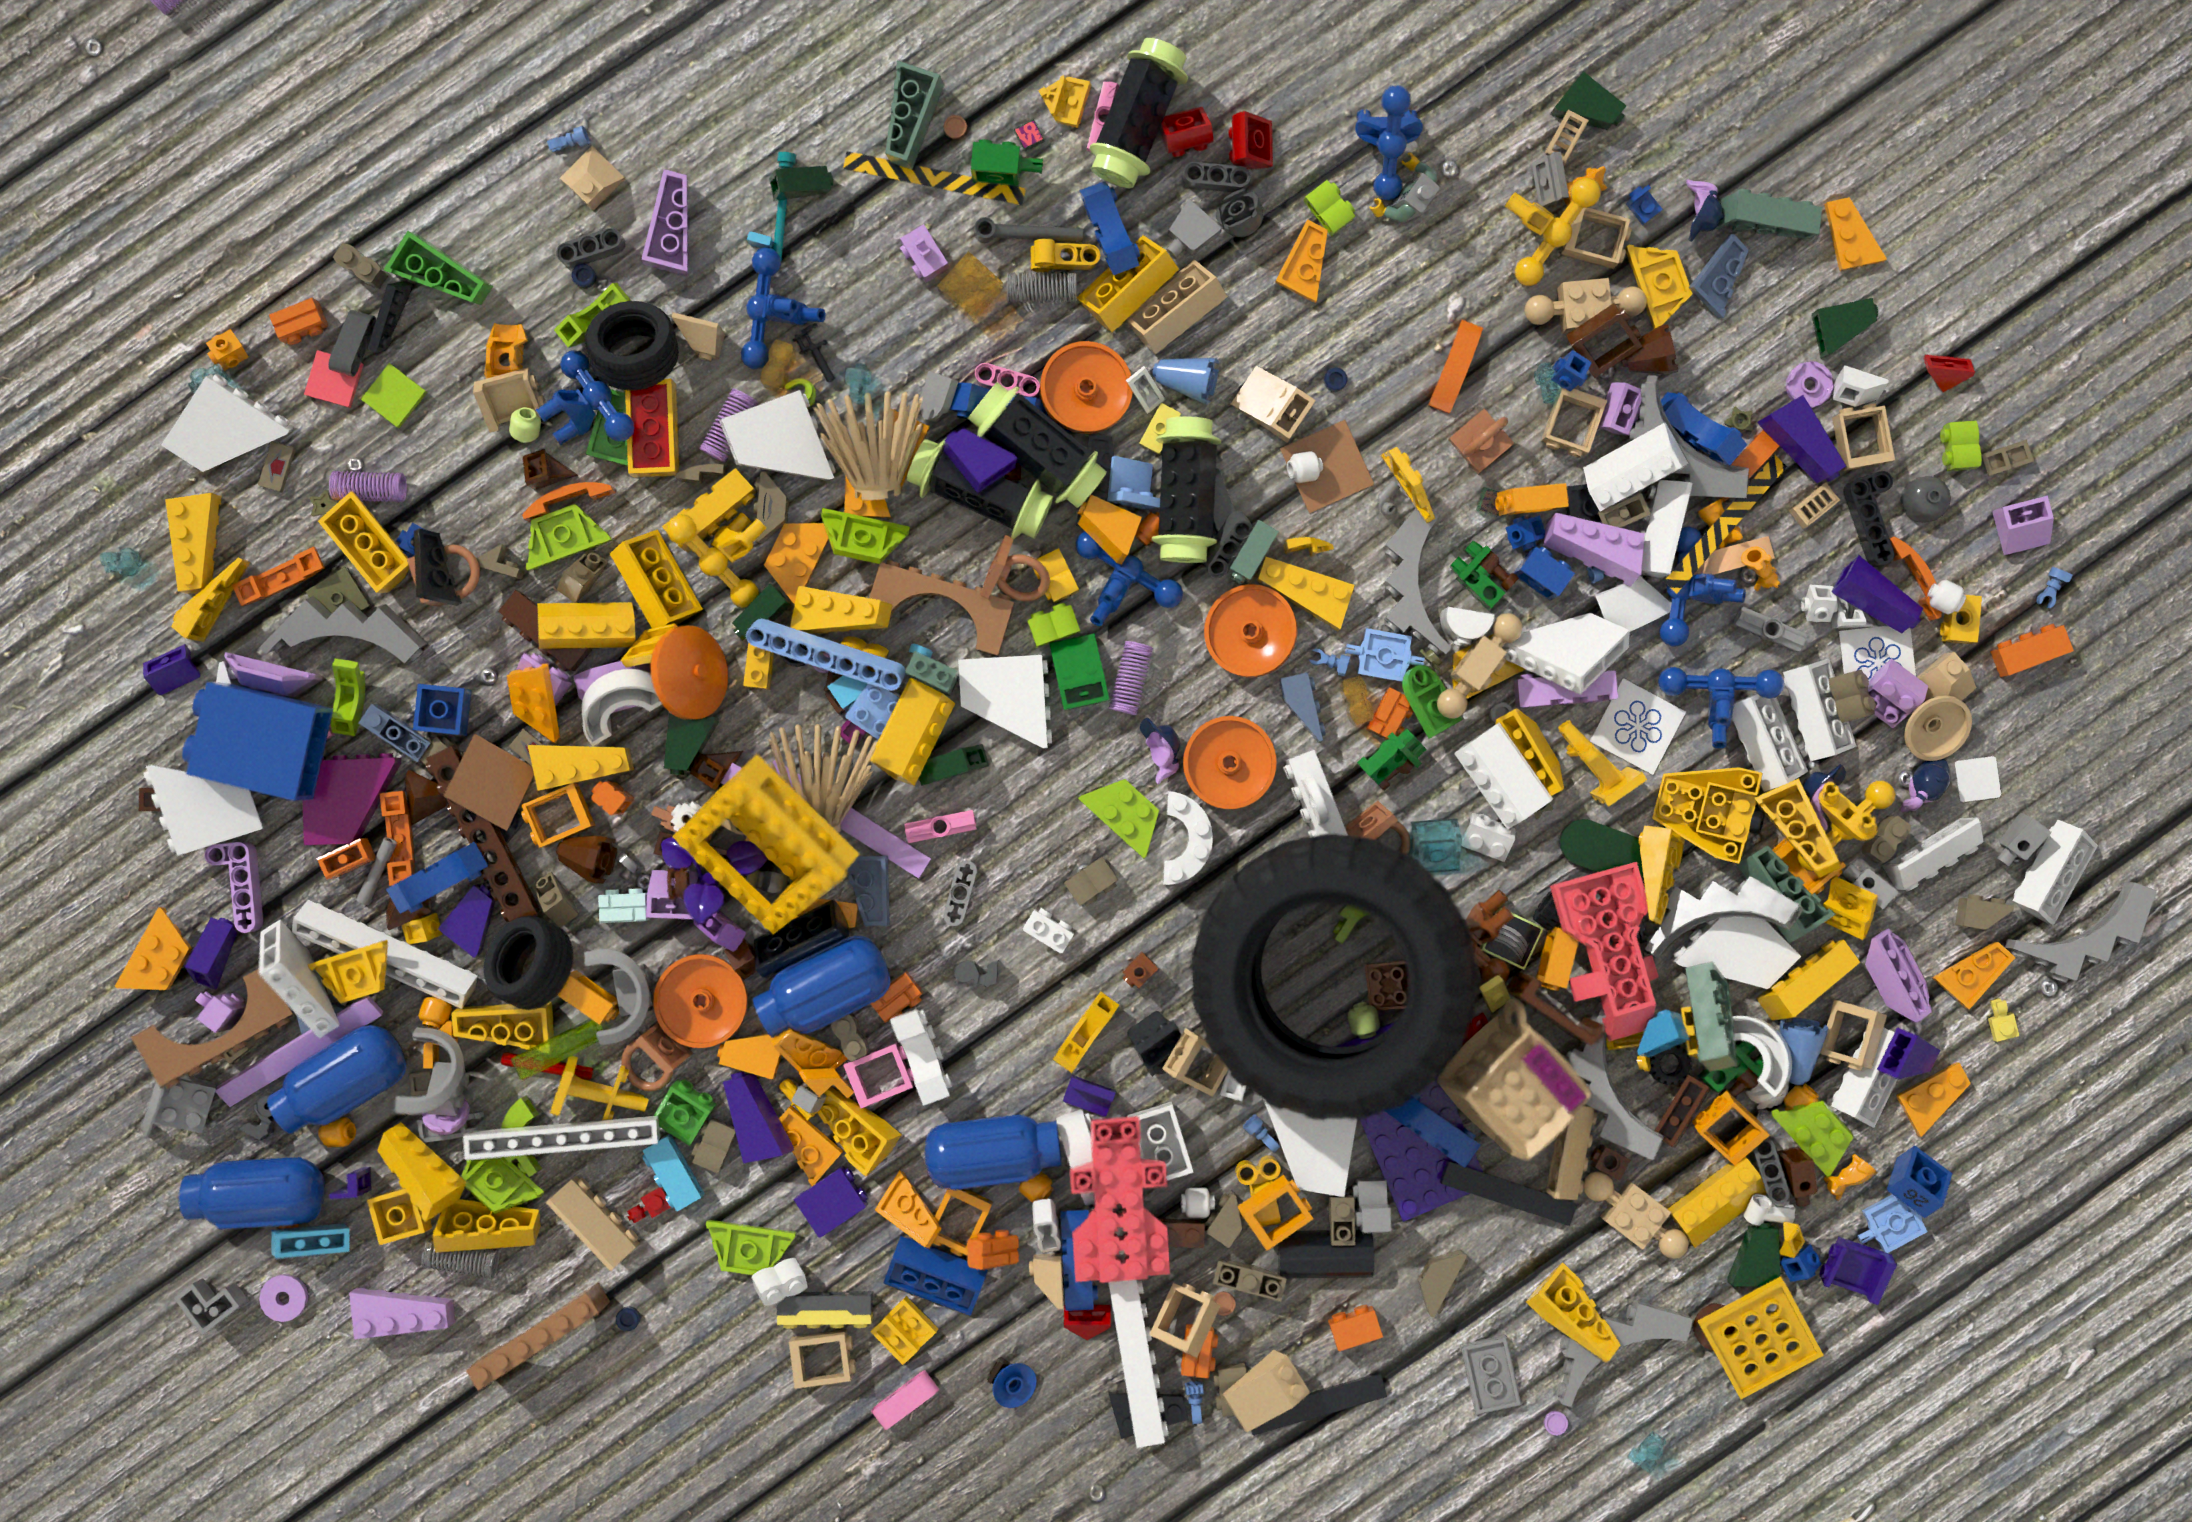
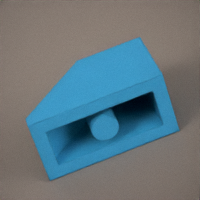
M1663 1010L1656 1014L1657 1017L1649 1020L1637 1050L1639 1056L1652 1057L1690 1040L1680 1013Z

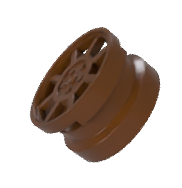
M681 867L680 870L668 868L667 889L669 901H676L677 898L684 900V892L690 885L689 872H686L688 867Z

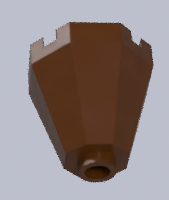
M1668 324L1658 326L1639 338L1643 347L1622 360L1623 368L1628 367L1629 372L1677 373L1676 353Z
M607 836L564 838L563 841L558 843L556 854L561 863L586 881L604 884L607 880L603 879L604 875H610L614 868L617 848L613 847L612 843H616V840Z

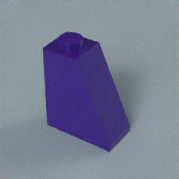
M964 428L959 432L954 431L945 438L943 451L977 493L1015 468L1017 457L1014 454Z
M479 884L473 885L438 928V930L473 958L479 957L482 953L496 902L491 895L490 888L484 884L481 886Z
M210 918L185 965L186 970L195 983L214 990L217 989L237 935L231 921L225 918H219V920Z
M1897 1027L1877 1070L1899 1080L1931 1071L1941 1050L1919 1036Z

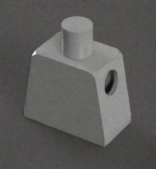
M1189 198L1169 229L1168 235L1173 239V242L1166 250L1174 258H1177L1183 250L1193 256L1221 234L1222 227Z
M2020 812L1999 840V843L2005 849L1997 859L2008 867L2016 857L2027 860L2052 832L2034 818Z
M1850 863L1842 872L1852 884L1878 895L1874 913L1883 910L1899 893L1869 868L1860 871ZM1863 881L1867 883V888L1863 886Z

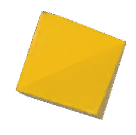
M1784 1222L1785 1241L1779 1253L1795 1258L1805 1240L1798 1224Z

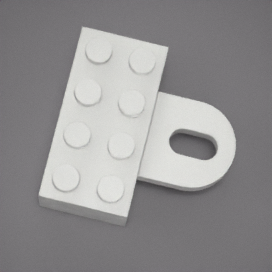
M1315 750L1286 760V766H1283L1286 778L1292 779L1294 787L1291 790L1295 800L1301 802L1303 809L1299 811L1304 823H1309L1311 831H1308L1309 837L1321 834L1347 835Z

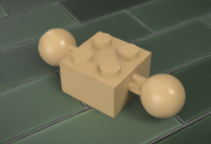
M1609 278L1562 282L1557 288L1558 301L1552 302L1545 295H1535L1527 301L1524 312L1526 318L1536 325L1545 324L1554 315H1560L1561 333L1567 334L1613 303L1619 310L1624 308L1628 316H1637L1645 309L1647 298L1640 288L1634 286L1624 288L1618 296H1611Z
M1511 613L1499 615L1492 625L1493 637L1490 640L1485 636L1476 639L1449 677L1458 682L1457 686L1454 689L1443 691L1437 700V708L1444 717L1454 719L1463 715L1467 708L1466 696L1468 693L1481 691L1482 689L1485 690L1492 681V678L1489 676L1492 672L1499 671L1506 661L1503 657L1507 653L1502 649L1503 645L1516 641L1522 634V622L1516 615Z
M1595 1171L1585 1178L1583 1187L1585 1194L1593 1201H1607L1609 1203L1600 1217L1642 1250L1654 1237L1658 1240L1659 1250L1664 1256L1677 1259L1685 1255L1689 1246L1687 1236L1681 1230L1675 1228L1666 1230L1662 1227V1224L1671 1214L1668 1209L1629 1180L1617 1192L1614 1190V1183L1611 1177L1604 1172Z

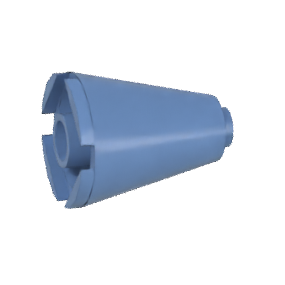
M1216 358L1161 359L1159 363L1154 365L1153 377H1156L1157 383L1208 405L1211 401L1207 400L1209 395H1214L1219 370L1214 369V363L1219 364V361Z
M1793 1018L1792 1022H1786V1019L1780 1020V1033L1786 1040L1792 1057L1790 1083L1803 1085L1804 1082L1810 1080L1828 1034L1827 1025H1824V1028L1819 1027L1820 1022L1805 1018Z

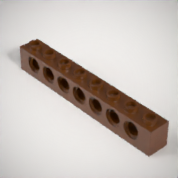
M456 744L426 758L428 762L426 763V768L430 775H434L439 783L436 786L442 797H444L452 780L445 776V768L450 767L455 773L463 758ZM446 798L449 803L447 808L453 818L456 817L460 824L458 830L464 839L467 838L469 844L476 843L488 867L480 870L484 880H488L492 887L490 889L492 897L501 904L503 908L501 909V914L504 920L511 922L519 917L537 914L541 909L499 827L477 814L475 821L469 820L466 817V808ZM478 830L486 833L487 839L485 842L477 838L476 833ZM488 851H493L497 854V862L488 860ZM499 872H504L507 874V883H502L499 881ZM509 893H515L519 897L517 904L509 901Z

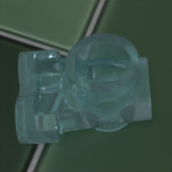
M1549 362L1540 364L1534 373L1535 383L1541 386V395L1544 403L1554 402L1556 396L1560 394L1558 384L1551 380L1555 370H1553V366Z
M856 363L855 368L847 367L845 373L846 386H850L849 396L853 397L852 402L856 404L865 403L866 385H870L872 379L871 371H868L866 364Z
M215 364L208 369L198 368L190 373L191 382L188 385L195 394L204 378L209 374L222 376L228 381L227 384L231 382V379L225 371H222Z
M123 548L120 552L100 553V561L106 573L119 572L123 576H134L138 573V567L142 566L139 552L131 548Z
M1652 1431L1637 1448L1633 1447L1627 1457L1633 1463L1640 1465L1645 1471L1651 1473L1657 1465L1656 1460L1663 1455V1447L1666 1444V1440Z

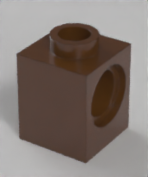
M744 938L734 952L724 949L733 970L743 980L757 972L754 948Z
M1600 1144L1599 1148L1596 1147L1593 1150L1590 1160H1592L1590 1165L1619 1181L1631 1161ZM1612 1155L1613 1163L1605 1167L1603 1164L1604 1158Z

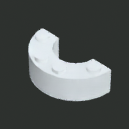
M637 669L615 670L600 677L590 685L582 701V721L584 734L592 746L612 735L610 714L616 709L623 706L636 705L650 712L662 704L654 690L650 672Z
M1168 791L1166 815L1176 817L1184 824L1187 829L1188 842L1186 849L1180 856L1173 860L1164 861L1163 885L1183 882L1198 873L1210 855L1213 842L1212 827L1208 816L1201 806L1183 794Z
M915 1009L891 1018L890 1021L898 1042L900 1041L908 1058L915 1086L923 1106L950 1096L948 1088L952 1087L949 1075L944 1074L940 1061L944 1057L940 1046L935 1047L933 1039L936 1036L932 1025H926L928 1021L924 1010L919 1011V1009Z
M1732 1016L1735 1041H1748L1755 1045L1762 1054L1764 1067L1757 1081L1775 1098L1779 1097L1785 1090L1792 1072V1057L1786 1040L1776 1028L1761 1019L1750 1016Z
M1083 1109L1057 1117L1058 1129L1070 1167L1074 1168L1092 1162L1091 1132L1089 1129L1091 1127V1118L1089 1113L1084 1114ZM1094 1192L1080 1193L1086 1206L1094 1204Z

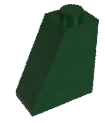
M1583 71L1550 114L1553 117L1563 119L1567 111L1570 110L1589 120L1588 126L1608 130L1612 124L1617 126L1625 116L1622 112L1627 105Z
M827 166L775 169L769 178L774 201L827 194L831 190V186H833V176L831 172H828Z
M1873 298L1820 308L1811 314L1820 358H1826L1877 321L1878 307L1874 304Z
M770 583L732 622L736 627L733 631L743 641L746 638L748 629L756 620L766 619L774 622L792 604Z
M669 713L664 769H670V774L684 775V771H691L718 725L719 718L707 716L701 719L686 720Z
M983 744L961 748L928 759L918 778L921 786L988 767L989 763Z
M1764 1221L1761 1225L1748 1226L1727 1277V1282L1733 1287L1763 1286L1780 1277L1779 1229L1771 1225V1222Z

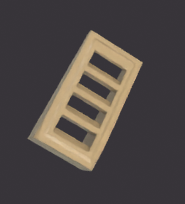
M1568 110L1545 153L1551 155L1553 152H1558L1553 149L1554 145H1557L1566 150L1565 154L1561 153L1563 163H1566L1589 120ZM1568 119L1580 124L1579 129L1568 124ZM1565 127L1576 133V135L1572 137L1562 130ZM1561 136L1570 141L1571 144L1568 146L1557 139Z
M1825 482L1790 509L1789 512L1801 528L1804 529L1821 517L1840 499ZM1823 490L1832 500L1829 503L1821 494ZM1816 496L1824 504L1823 508L1814 499ZM1808 502H1811L1818 512L1815 513L1808 505ZM1802 507H1804L1811 515L1810 518H1808L1806 514L1803 512V510L1801 509Z

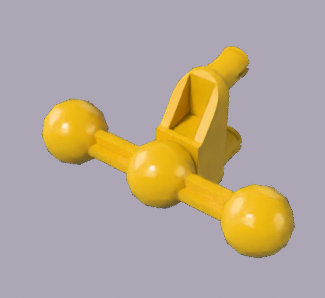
M1582 178L1573 184L1571 188L1572 201L1559 218H1554V215L1537 202L1531 203L1516 192L1508 200L1505 207L1520 217V221L1524 226L1540 236L1542 235L1544 239L1532 257L1522 258L1517 263L1515 277L1520 284L1533 286L1542 280L1544 276L1543 264L1555 247H1562L1570 241L1572 237L1571 225L1582 209L1592 207L1598 202L1601 196V189L1595 180Z
M740 512L728 526H722L716 532L711 543L713 547L709 548L696 535V524L688 515H676L670 519L667 524L669 538L676 544H687L699 557V567L702 572L707 576H718L730 588V598L734 605L739 608H747L759 595V590L755 583L747 579L740 580L728 568V561L733 563L751 551L753 542L767 529L760 520L755 519L751 523V520L744 513Z
M1875 781L1869 784L1865 790V800L1857 807L1839 792V788L1837 785L1835 786V783L1827 782L1823 786V790L1819 794V804L1832 822V830L1826 835L1832 848L1841 840H1852L1855 838L1860 841L1872 839L1877 834V825L1875 824L1874 817L1871 818L1870 813L1875 809H1886L1895 801V790L1890 783ZM1798 853L1797 857L1800 865L1808 871H1813Z

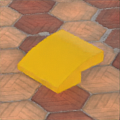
M1835 876L1831 880L1829 897L1823 903V906L1827 910L1831 909L1836 915L1825 921V923L1864 940L1874 916L1878 895Z
M905 1296L870 1332L904 1365L938 1331V1328Z

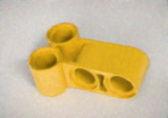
M1038 239L1031 246V271L1049 272L1051 269L1091 270L1100 260L1101 254L1099 249L1091 244L1055 243L1051 239ZM1067 252L1071 260L1064 261L1060 253ZM1083 254H1091L1093 256V262H1087L1084 259Z
M1271 1155L1262 1157L1259 1160L1258 1166H1255L1251 1161L1243 1160L1235 1168L1238 1181L1241 1184L1249 1185L1251 1197L1272 1183V1180L1276 1179L1281 1172L1277 1159ZM1268 1162L1275 1164V1169L1271 1173L1263 1171L1264 1165ZM1245 1167L1253 1170L1252 1175L1248 1178L1240 1175L1241 1170ZM1276 1199L1255 1213V1217L1262 1227L1281 1224Z

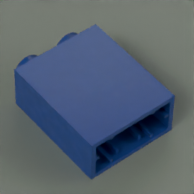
M207 682L205 689H200L193 701V714L199 718L195 735L192 734L186 739L182 750V758L185 762H188L186 775L293 801L312 800L334 708L230 683Z

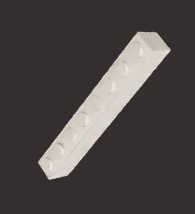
M307 900L293 918V934L338 954L387 940V976L462 1009L475 991L478 975L473 974L471 971L464 970L451 964L449 961L431 955L427 951L417 949L404 941L388 936L384 932L370 928L366 924L350 919L342 913L332 911L322 904Z
M658 1116L468 1131L463 1136L465 1160L658 1144L660 1134Z
M1124 1252L1119 1253V1255L1116 1256H1118L1119 1259H1124V1256L1127 1255ZM1142 1279L1108 1282L1136 1446L1139 1448L1165 1443L1164 1436H1168L1166 1421L1162 1422L1160 1412H1164L1162 1397L1157 1398L1156 1389L1160 1388L1158 1374H1153L1152 1365L1156 1364L1154 1350L1149 1351L1148 1341H1152V1337L1149 1335L1151 1332L1150 1326L1145 1327L1144 1318L1148 1317L1146 1303L1141 1304L1140 1294H1144Z

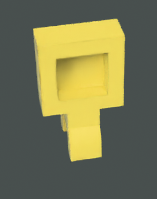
M2000 998L1990 1000L1994 1017L1988 1018L1993 1041L1999 1042L2018 1037L2019 1032L2014 1013H2007L2006 1000L2001 1001Z

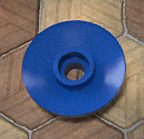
M1014 1363L1002 1369L993 1383V1396L995 1400L1006 1408H1016L1026 1403L1036 1388L1037 1381L1034 1371L1023 1363Z

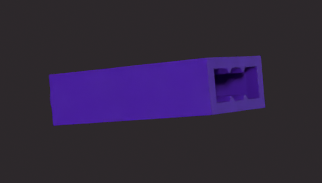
M1804 395L1758 421L1759 426L1816 483L1824 479L1827 482L1832 481L1840 476L1838 471L1846 467V464Z
M1860 555L1842 570L1831 591L1836 596L1901 634L1908 628H1915L1921 621L1920 614L1923 608Z
M744 1071L731 1074V1079L723 1081L743 1164L783 1156L794 1151V1147L755 1074L745 1075Z

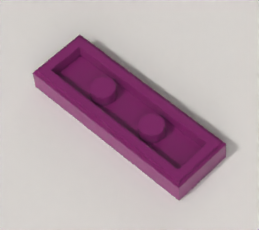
M1538 1043L1521 1059L1568 1113L1572 1112L1587 1098L1542 1044Z

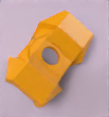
M494 323L485 345L486 364L484 374L486 379L523 369V365H521L523 363L522 355L524 354L523 344L528 339L522 324L501 325ZM509 354V366H502L500 364L501 355Z

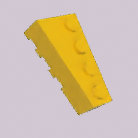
M798 586L790 627L809 634L888 628L893 605L881 600Z
M552 1002L532 1010L503 1004L467 1006L462 1009L457 1008L452 1012L453 1036L479 1041H491L505 1046H518L527 1050L534 1049L543 1053H550L555 1048Z

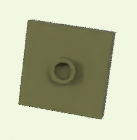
M343 567L306 591L309 598L314 596L331 613L348 600L362 612L371 607V604L347 567Z

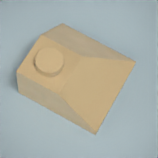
M591 146L560 179L594 211L625 180V177Z
M672 313L674 322L692 350L698 355V358L705 361H711L712 358L719 360L725 332L720 325Z
M1955 652L1944 653L1917 677L1928 685L1925 702L1938 696H1952L1962 701L1976 689L1970 669Z
M1062 1253L1034 1254L1033 1261H1029V1275H1034V1283L1058 1309H1063Z

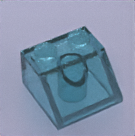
M1458 819L1411 822V857L1420 862L1430 873L1459 871L1462 837Z

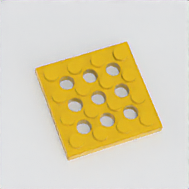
M1781 1276L1697 1321L1740 1399L1824 1356ZM1770 1304L1777 1305L1775 1311L1771 1313L1766 1312V1308ZM1748 1316H1756V1319L1753 1323H1745V1320ZM1780 1323H1787L1783 1331H1776V1327ZM1727 1327H1735V1331L1731 1335L1724 1334ZM1766 1334L1763 1342H1755L1758 1335ZM1792 1341L1797 1342L1794 1349L1786 1350L1788 1343ZM1745 1345V1350L1742 1353H1734L1737 1346ZM1769 1353H1776V1357L1772 1361H1765ZM1755 1364L1753 1371L1745 1372L1747 1365Z

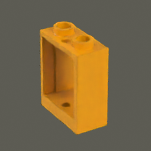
M1566 483L1508 489L1497 493L1495 506L1497 511H1499V516L1553 511L1569 507Z
M572 783L522 804V817L526 824H530L532 829L530 833L531 839L539 848H545L562 841L564 838H569L596 826L578 783ZM568 794L580 825L547 839L535 808Z
M1553 927L1547 931L1536 974V979L1542 982V987L1559 991L1560 987L1567 988L1579 942L1563 932L1561 928Z
M577 970L570 973L565 986L557 995L599 1025L610 1022L611 1019L615 1020L619 1015L617 997Z
M1728 1091L1715 1098L1711 1105L1704 1111L1699 1112L1696 1118L1692 1120L1698 1133L1734 1166L1770 1136L1764 1125ZM1731 1108H1734L1750 1124L1725 1144L1708 1128Z
M1284 1175L1237 1206L1267 1251L1313 1220L1309 1213L1312 1207L1305 1197L1299 1198L1297 1193L1300 1190L1293 1179L1288 1182ZM1288 1191L1301 1211L1267 1234L1254 1214Z
M969 1189L947 1190L934 1218L939 1222L950 1197L953 1196L982 1210L969 1239L977 1238V1233L980 1232L993 1201ZM938 1233L933 1241V1244L937 1246L944 1244L950 1247V1251L958 1256H963V1254L968 1256L969 1254L967 1244L964 1245L941 1233Z

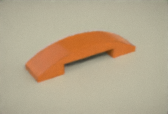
M1461 320L1428 406L1450 414L1474 356L1483 330L1482 327Z
M1762 429L1737 456L1731 466L1749 468L1750 478L1778 449L1779 445ZM1718 497V498H1719V499L1722 498L1723 503H1724V502H1726L1730 497Z
M597 482L566 485L537 499L526 509L522 516L524 520L531 522L534 518L550 513L548 508L550 505L585 493H589V496L596 500L614 494L616 490L611 485Z
M1895 536L1889 538L1894 550L1893 560L1904 559L1925 595L1918 603L1923 608L1928 620L1940 618L1942 612L1931 607V597L1927 596L1931 586L1934 583L1936 584L1929 567L1921 556L1907 543Z
M311 547L293 556V559L257 576L252 575L233 584L232 587L240 605L245 606L273 596L323 570L325 567L316 547Z
M404 791L380 793L382 817H385L387 837L397 842L389 860L390 863H387L389 886L402 881L415 872L413 833Z

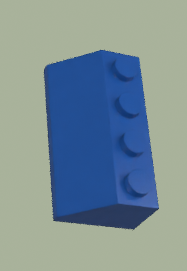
M901 1236L887 1271L884 1284L971 1316L988 1269L970 1268L968 1261L956 1255L947 1254L931 1246L926 1248L911 1238Z

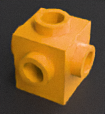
M231 329L214 336L210 341L206 342L210 349L207 355L214 365L220 364L224 371L236 367L241 361L249 357Z

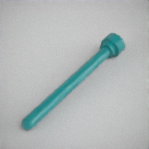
M778 152L777 163H779V168H793V165L796 164V154ZM780 200L777 205L773 249L778 253L781 260L787 200Z

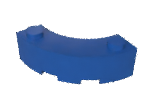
M1106 181L1079 190L1088 218L1093 227L1097 226L1098 230H1095L1094 234L1104 255L1107 256L1105 260L1112 274L1116 275L1140 266L1137 257L1141 256L1136 243L1132 244L1114 202L1118 200L1114 187H1109Z
M958 382L949 410L957 412V417L968 419L990 389L973 383ZM1025 397L1047 416L1042 400Z
M1667 392L1661 399V403L1675 431L1680 436L1685 437L1683 440L1696 451L1702 450L1710 454V459L1730 466L1747 446V443L1741 438L1743 436L1742 433L1734 427L1728 428L1711 420L1688 403L1689 399L1682 393Z
M473 842L426 867L427 873L422 869L386 890L399 913L406 910L412 913L423 907L421 902L466 878L470 882L481 876L480 870L488 867L476 843Z
M1418 1094L1397 1108L1385 1110L1391 1117L1464 1168L1481 1146V1144L1474 1140L1475 1134L1465 1127L1461 1131L1419 1101L1421 1096Z
M1089 1210L1061 1211L1062 1251L1065 1254L1062 1257L1066 1311L1093 1310V1300H1098L1097 1285L1093 1286L1092 1281H1075L1072 1233L1087 1219Z

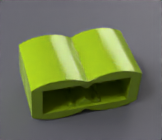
M1326 180L1309 193L1303 201L1332 237L1354 220L1355 209L1349 201L1345 202L1340 197L1341 191L1338 186Z
M1977 420L1945 424L1940 431V440L1945 446L1942 462L1946 466L1947 471L1971 470L1981 467L1982 458Z
M1065 603L1053 606L1052 612L1044 614L1042 610L1030 615L1031 619L1027 620L1037 648L1080 633V628L1071 605L1066 606Z

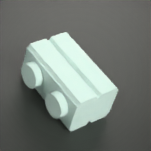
M642 888L628 889L627 894H619V889L605 890L604 895L598 896L600 923L650 920V918L646 917L647 893H643Z

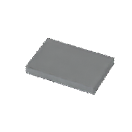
M1506 1335L1460 1344L1476 1415L1522 1405Z

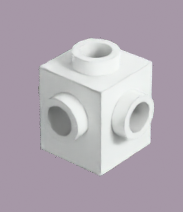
M1809 585L1807 595L1803 597L1801 602V610L1805 612L1807 621H1831L1833 613H1836L1838 608L1836 595L1831 592L1833 586Z
M693 801L691 803L684 802L683 805L678 804L671 813L673 816L671 823L675 825L673 829L678 831L685 824L683 816L687 814L692 817L701 806Z

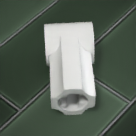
M1754 1194L1744 1212V1217L1753 1225H1761L1764 1221L1782 1224L1784 1222L1793 1223L1795 1208L1793 1204H1788L1784 1207L1776 1206L1765 1195Z

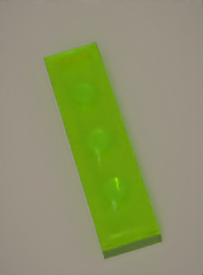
M590 1018L511 1058L519 1079L523 1081L599 1042L596 1032L603 1030L601 1024L599 1025Z

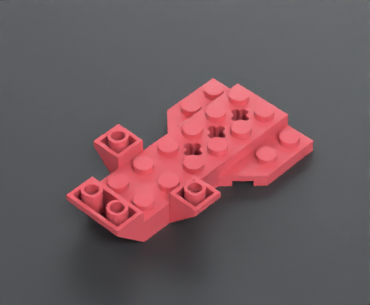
M1637 862L1551 885L1550 888L1562 930L1585 945L1593 971L1569 978L1574 1001L1600 996L1606 1016L1602 1018V1021L1606 1026L1605 1031L1608 1041L1645 1031L1649 1020L1654 1018L1656 1008L1650 981L1659 976L1653 955L1642 957L1636 938L1640 929L1639 925L1648 912L1646 892ZM1596 894L1600 895V899H1596ZM1606 917L1607 921L1603 923L1602 918ZM1610 939L1613 940V944H1612V945H1609V940H1610Z
M1139 1116L1091 1120L1092 1162L1070 1169L1072 1194L1094 1192V1209L1090 1212L1087 1219L1072 1233L1075 1281L1100 1280V1283L1147 1279V1276L1170 1274L1167 1226L1143 1206L1142 1187L1167 1186L1165 1161L1140 1157ZM1117 1204H1121L1124 1208L1120 1213L1113 1210V1208H1117ZM1120 1227H1123V1230L1126 1231L1122 1236L1114 1233L1115 1231L1118 1232ZM1119 1251H1124L1127 1256H1124V1259H1119L1116 1255H1119Z

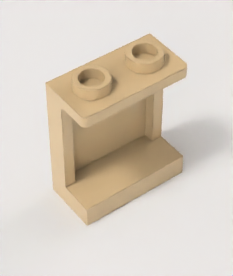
M528 368L474 382L473 394L490 433L498 431L499 424L510 421L511 414L514 411L527 407L537 413L535 409L546 404L544 396H539L537 391L539 385L536 376H531Z

